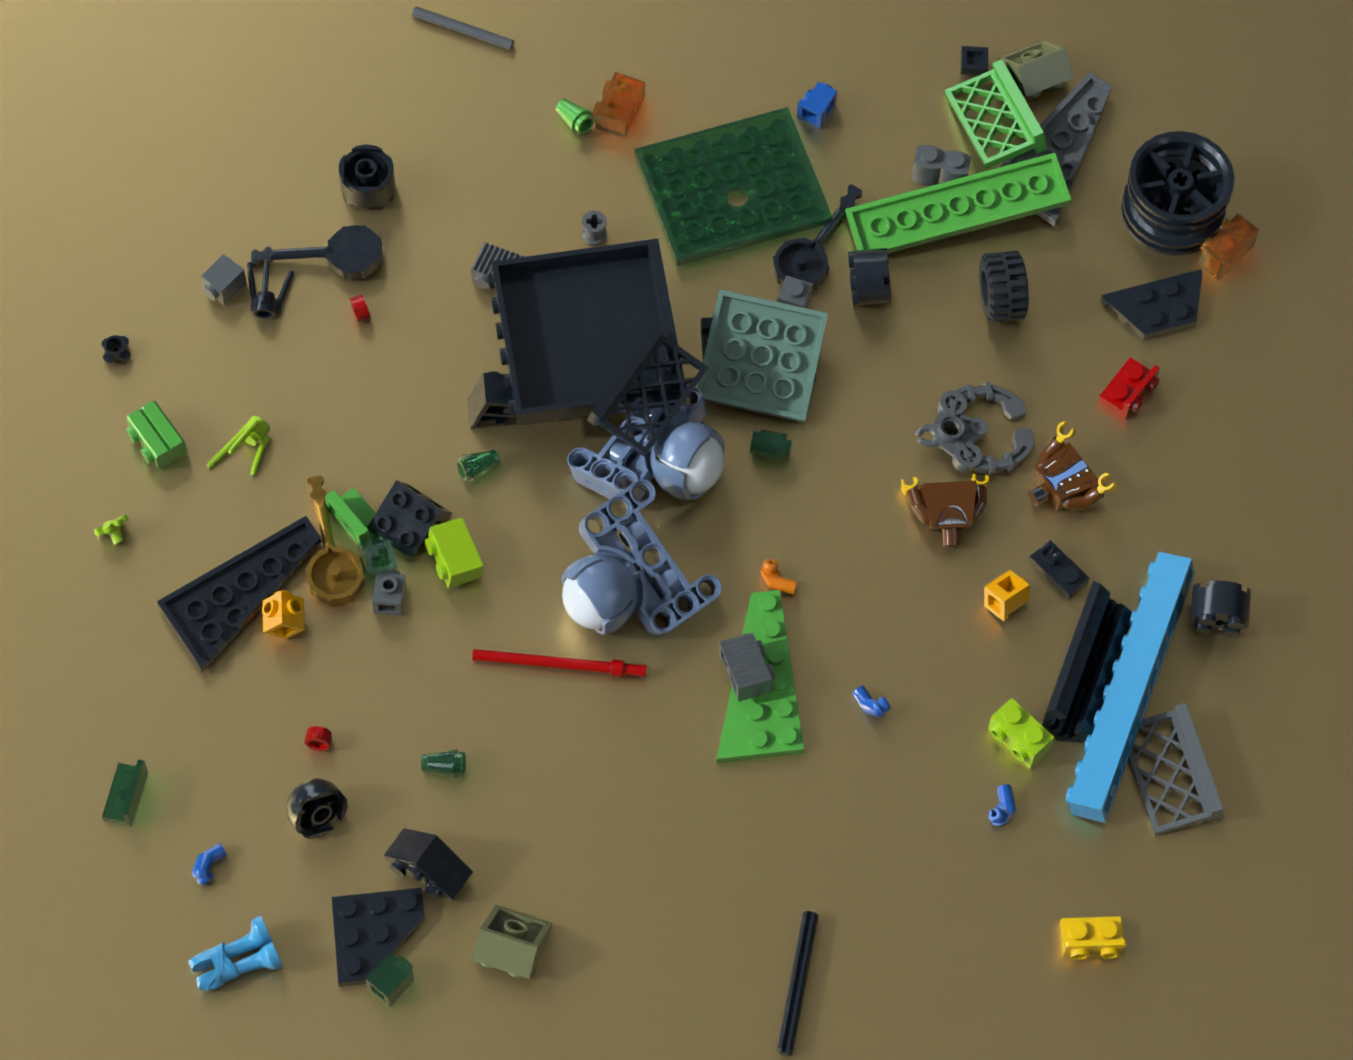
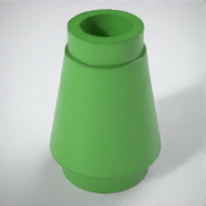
M567 99L560 100L556 105V112L559 113L574 133L583 135L593 127L594 117L591 111Z

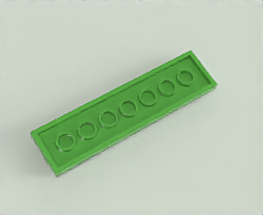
M1055 153L850 207L845 209V214L857 250L887 248V253L889 254L1071 205V197Z

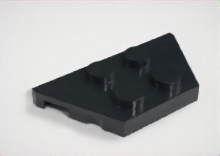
M1199 269L1103 294L1100 301L1105 307L1109 305L1118 313V318L1125 325L1132 327L1134 333L1142 340L1195 327L1197 322L1203 272Z

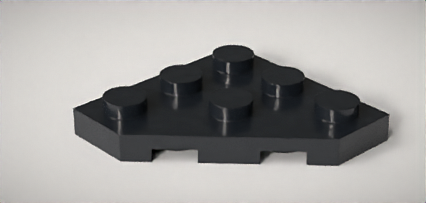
M422 888L332 897L339 987L369 984L387 960H390L402 947L414 929H417L423 923L425 917Z

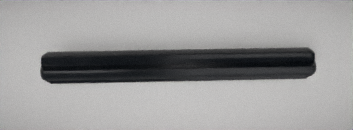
M804 911L802 914L777 1045V1053L784 1056H791L793 1054L816 933L818 914L811 911Z

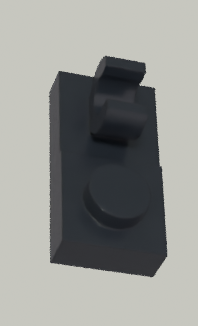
M1051 540L1029 556L1030 563L1067 600L1089 583L1090 578Z

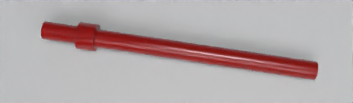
M473 649L472 660L610 673L611 677L622 678L623 675L646 677L647 665L624 663V660L617 659L607 662Z

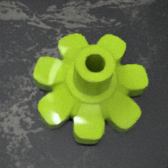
M123 514L114 521L109 520L105 522L103 526L93 531L96 536L101 534L110 535L113 543L116 544L124 540L120 528L129 518L127 514Z

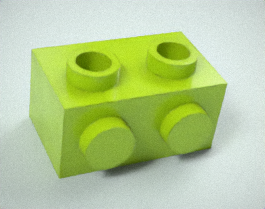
M463 518L431 526L428 537L425 539V545L428 553L434 555L437 562V574L441 580H445L448 589L480 579L484 565Z
M1013 698L1009 699L991 716L988 730L997 741L1002 742L1029 769L1051 750L1054 736Z

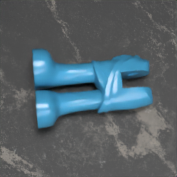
M261 915L251 921V931L244 937L225 944V942L218 944L216 947L203 951L188 960L193 972L203 971L212 966L215 967L214 970L208 971L196 979L198 989L206 991L217 989L225 984V982L239 978L241 974L261 968L276 970L283 967ZM261 948L257 953L239 961L232 962L230 960L240 954Z

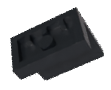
M396 480L367 526V529L409 558H414L428 537L430 527L434 526L437 521L447 522L452 512L408 483Z

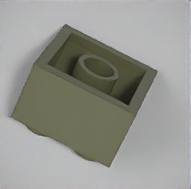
M1044 40L997 58V61L1003 60L1020 92L1026 98L1037 97L1042 94V90L1047 88H1060L1065 85V81L1073 79L1066 48Z
M495 905L479 929L472 961L480 963L485 968H496L508 972L516 978L530 979L538 965L552 923Z

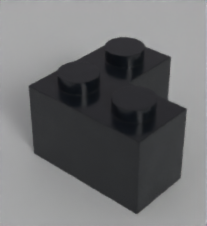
M403 828L383 855L391 864L390 869L395 874L403 878L410 876L417 881H421L426 886L425 891L438 900L440 898L454 900L473 873L437 835Z

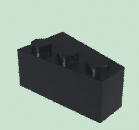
M490 371L481 375L467 399L470 429L479 428V423L496 422L498 427L506 426L505 421L516 420V416L510 417L508 400H512L513 397L512 391H506L504 374Z

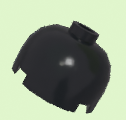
M320 778L309 779L300 783L291 792L286 803L287 818L290 824L307 839L320 838L334 830L335 828L330 825L335 823L338 818L342 821L348 808L347 798L332 782Z

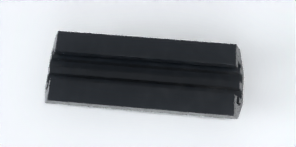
M1096 581L1092 582L1043 719L1042 726L1054 736L1056 741L1081 743L1086 740L1089 734L1092 735L1095 727V713L1102 707L1105 686L1111 682L1114 661L1119 659L1122 639L1130 628L1132 612L1125 605L1118 604L1115 600L1111 599V593Z

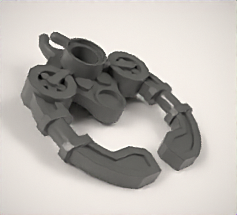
M984 382L982 386L974 387L971 384H967L955 391L943 393L937 404V412L939 414L935 422L921 426L916 431V436L918 437L926 431L930 432L933 439L928 441L924 438H919V444L926 447H938L952 456V464L955 469L961 473L968 474L977 472L993 475L996 471L1001 470L1013 472L1014 467L1021 464L1027 458L1035 442L1031 429H1016L1012 439L1014 451L1004 453L1003 459L994 460L992 455L982 456L979 447L973 444L975 441L985 437L988 431L987 422L981 418H971L964 415L967 403H974L976 397H985L986 401L1000 403L1004 415L1009 420L1021 419L1025 417L1026 410L1023 401L1017 395L1002 387L991 385L989 382Z

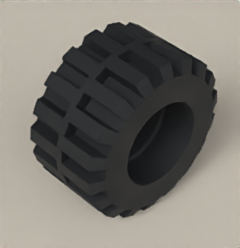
M1017 250L983 254L979 266V285L986 318L990 323L1024 320L1029 306V289L1022 256Z

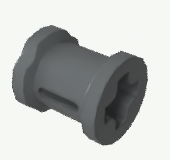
M590 211L583 216L582 226L584 229L582 237L588 245L598 246L606 240L607 232L605 228L607 221L604 214L598 211Z

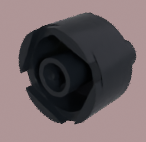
M359 145L352 148L350 153L346 156L344 154L339 162L341 191L349 205L360 208H375L378 206L383 207L389 203L395 190L393 161L390 156L383 152V149L375 145Z
M887 248L849 251L848 259L853 306L890 303L891 286Z
M1209 581V586L1201 587V583L1195 584L1192 590L1190 619L1191 624L1194 625V631L1199 634H1209L1211 630L1223 631V635L1227 637L1240 636L1241 630L1249 626L1251 590L1247 588L1245 592L1242 590V584L1230 581Z

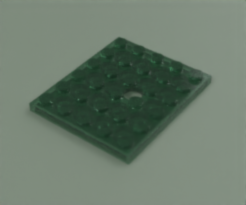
M788 107L634 149L636 161L677 266L823 226L828 221L833 220ZM738 190L739 193L747 195L748 201L742 206H733L727 201L728 194Z

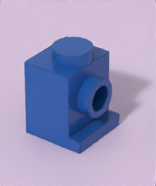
M818 82L814 89H809L804 99H800L798 102L797 118L821 129L836 106L837 90L826 83Z

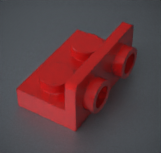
M1130 357L1099 395L1098 402L1126 419L1132 411L1136 413L1145 400L1143 396L1147 391L1152 393L1159 384L1160 379L1157 377L1160 367L1154 365L1150 370Z

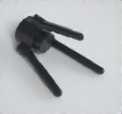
M269 260L264 262L262 291L258 292V295H256L252 263H247L251 297L250 311H253L254 316L261 319H271L275 317V313H281L282 302L294 275V271L290 270L276 299L275 294L268 291Z

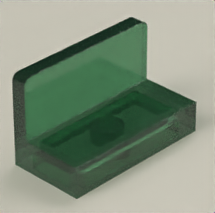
M138 759L136 766L118 762L102 814L103 821L133 826L148 776L144 760Z

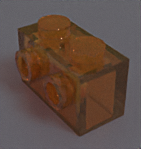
M615 72L611 81H606L602 92V101L596 102L592 116L595 117V129L626 139L645 98V81Z
M1238 213L1231 221L1226 219L1219 227L1218 234L1214 238L1208 237L1200 248L1202 254L1198 265L1219 281L1254 246L1259 232L1257 227Z

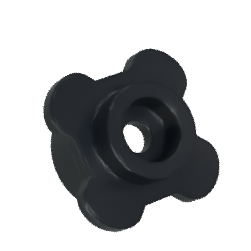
M119 335L105 338L101 343L105 351L103 360L106 363H112L115 360H129L131 357L127 348L129 339L126 336Z

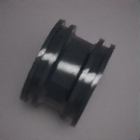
M1166 132L1144 142L1136 151L1131 161L1128 181L1122 197L1121 214L1127 231L1145 248L1164 255H1188L1208 246L1217 237L1222 227L1226 207L1233 192L1235 177L1233 166L1228 156L1217 144L1208 138L1191 132Z

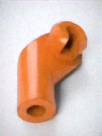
M773 559L765 560L761 567V576L767 586L772 590H780L781 592L794 595L797 581L783 578L777 569V561Z

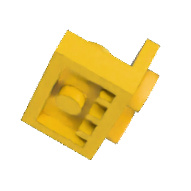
M1121 916L1061 918L1060 920L1063 957L1071 956L1074 960H1083L1089 958V956L1101 955L1104 959H1113L1123 955L1127 945L1126 939H1123Z

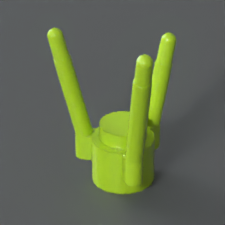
M252 416L247 424L207 464V467H213L227 452L233 454L244 441L252 446L259 443L260 445L250 472L254 476L261 462L265 447L271 440L267 435L270 431L269 424L258 416Z

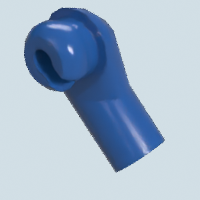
M864 685L852 692L862 710L868 715L879 718L891 709L885 697H880L875 701Z
M1009 784L997 787L1000 803L993 810L990 809L988 813L989 820L996 826L1006 824L1016 812L1014 796Z
M220 843L199 854L196 858L192 875L201 885L212 880L213 875L209 871L212 864L227 856Z

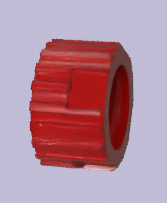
M362 294L349 299L358 322L371 318Z
M311 726L307 729L304 744L309 749L326 751L330 749L332 732L325 727Z

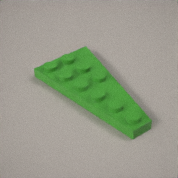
M780 590L751 593L743 635L753 632L756 641L761 640L764 646L765 657L763 659L765 664L770 663L775 674V680L772 681V691L769 694L765 693L764 695L739 702L733 687L731 688L716 763L804 754Z

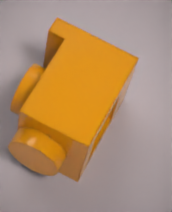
M1008 570L984 586V607L1004 622L1008 620L1009 614L1030 601V584L1011 570Z

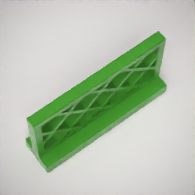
M1002 59L992 63L993 70L944 90L949 103L986 169L1032 149H1035L1037 154L1047 150L1044 132ZM991 80L994 83L991 91L979 89L983 83ZM962 92L969 94L966 102L956 100L954 96ZM976 95L987 98L984 105L972 103ZM993 99L1004 101L1001 109L989 107ZM968 110L980 112L976 120L965 118ZM985 114L997 116L994 124L982 122ZM1003 117L1014 120L1011 128L1000 126ZM978 128L990 130L987 138L975 136ZM996 132L1008 134L1004 143L992 140ZM1014 136L1025 138L1026 140L1025 143L1018 146L1010 144ZM988 147L1001 149L999 154L989 158L985 154Z

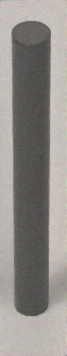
M415 6L412 13L413 17L511 50L514 45V40L417 6Z

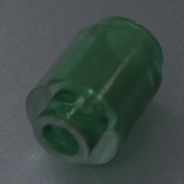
M762 429L760 432L753 431L750 453L756 454L758 458L783 462L784 456L790 457L792 441L787 440L788 434Z

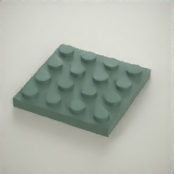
M719 289L703 363L709 368L697 386L702 393L704 401L805 423L828 313Z

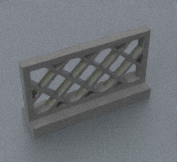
M1179 704L1175 706V710L1142 719L1139 730L1148 735L1142 746L1133 745L1129 760L1155 836L1212 819V822L1223 819V806L1187 704ZM1172 720L1174 730L1170 738L1155 732L1159 723ZM1176 735L1178 737L1179 742L1174 741ZM1152 736L1166 742L1160 755L1145 749ZM1171 745L1183 751L1184 755L1179 765L1164 758ZM1133 749L1138 751L1136 757L1134 755ZM1142 754L1157 760L1151 773L1140 769L1137 764ZM1185 761L1187 763L1188 769L1183 767ZM1161 763L1176 769L1169 782L1155 776ZM1180 772L1192 777L1193 783L1188 791L1174 785ZM1142 776L1147 777L1145 784ZM1152 780L1166 787L1160 800L1147 793V788ZM1170 789L1185 796L1179 809L1164 802ZM1194 789H1196L1198 796L1192 793ZM1190 798L1201 803L1204 812L1192 816L1183 812V809ZM1151 802L1154 803V804H1156V807H1155L1154 810H1153V807H1152ZM1161 807L1175 813L1171 823L1158 825L1156 815Z

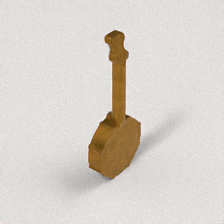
M321 475L310 477L307 479V484L312 488L310 499L315 505L324 547L323 550L317 551L305 568L310 593L319 600L328 603V605L353 601L365 584L361 558L352 551L343 548V546L335 547L325 501L327 493L322 489L324 479Z

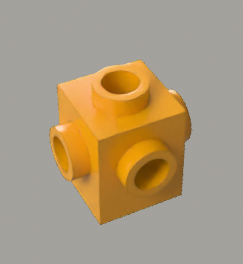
M278 591L273 596L263 600V633L288 639L305 630L304 598L292 595L289 591Z

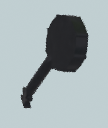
M852 184L848 186V194L841 197L840 205L813 241L806 237L784 241V244L780 246L775 256H773L772 263L778 284L783 285L787 275L812 283V290L818 289L829 274L828 259L823 245L845 217V209L854 207V201L862 197L861 189Z
M366 225L343 226L342 229L338 230L328 240V246L271 249V247H266L263 251L254 249L251 253V263L256 267L259 263L269 260L271 263L272 260L324 257L328 260L329 266L344 279L367 278L368 275L373 273L382 264L381 238L374 231L366 227Z

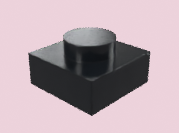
M962 46L960 74L981 75L988 72V47Z

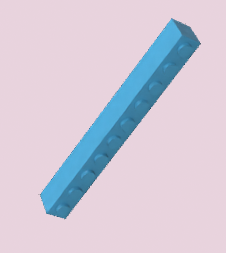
M1158 552L1155 562L1151 561L1149 565V579L1147 585L1141 587L1138 610H1133L1131 614L1130 632L1128 635L1125 634L1122 639V654L1120 659L1114 661L1112 668L1113 678L1111 684L1105 686L1102 709H1098L1095 713L1094 731L1092 735L1089 734L1086 738L1084 747L1086 753L1083 760H1079L1075 770L1077 778L1074 786L1070 785L1067 790L1066 802L1069 804L1072 815L1103 823L1107 821L1137 737L1141 720L1144 717L1195 574L1191 558Z

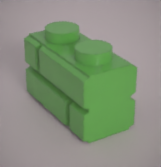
M156 401L149 402L141 409L127 416L126 419L129 427L126 428V432L134 444L139 441L143 447L140 451L148 464L154 462L156 467L161 470L170 465L172 461H176L187 454L185 441Z

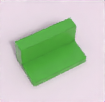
M352 488L341 497L334 490L325 496L327 510L361 549L378 537L367 529L376 512L356 489Z

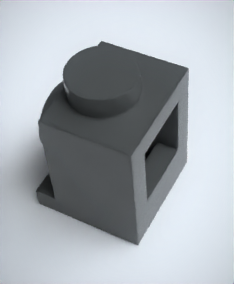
M385 569L383 573H376L374 594L372 596L374 614L403 615L406 578L405 575H400V571Z

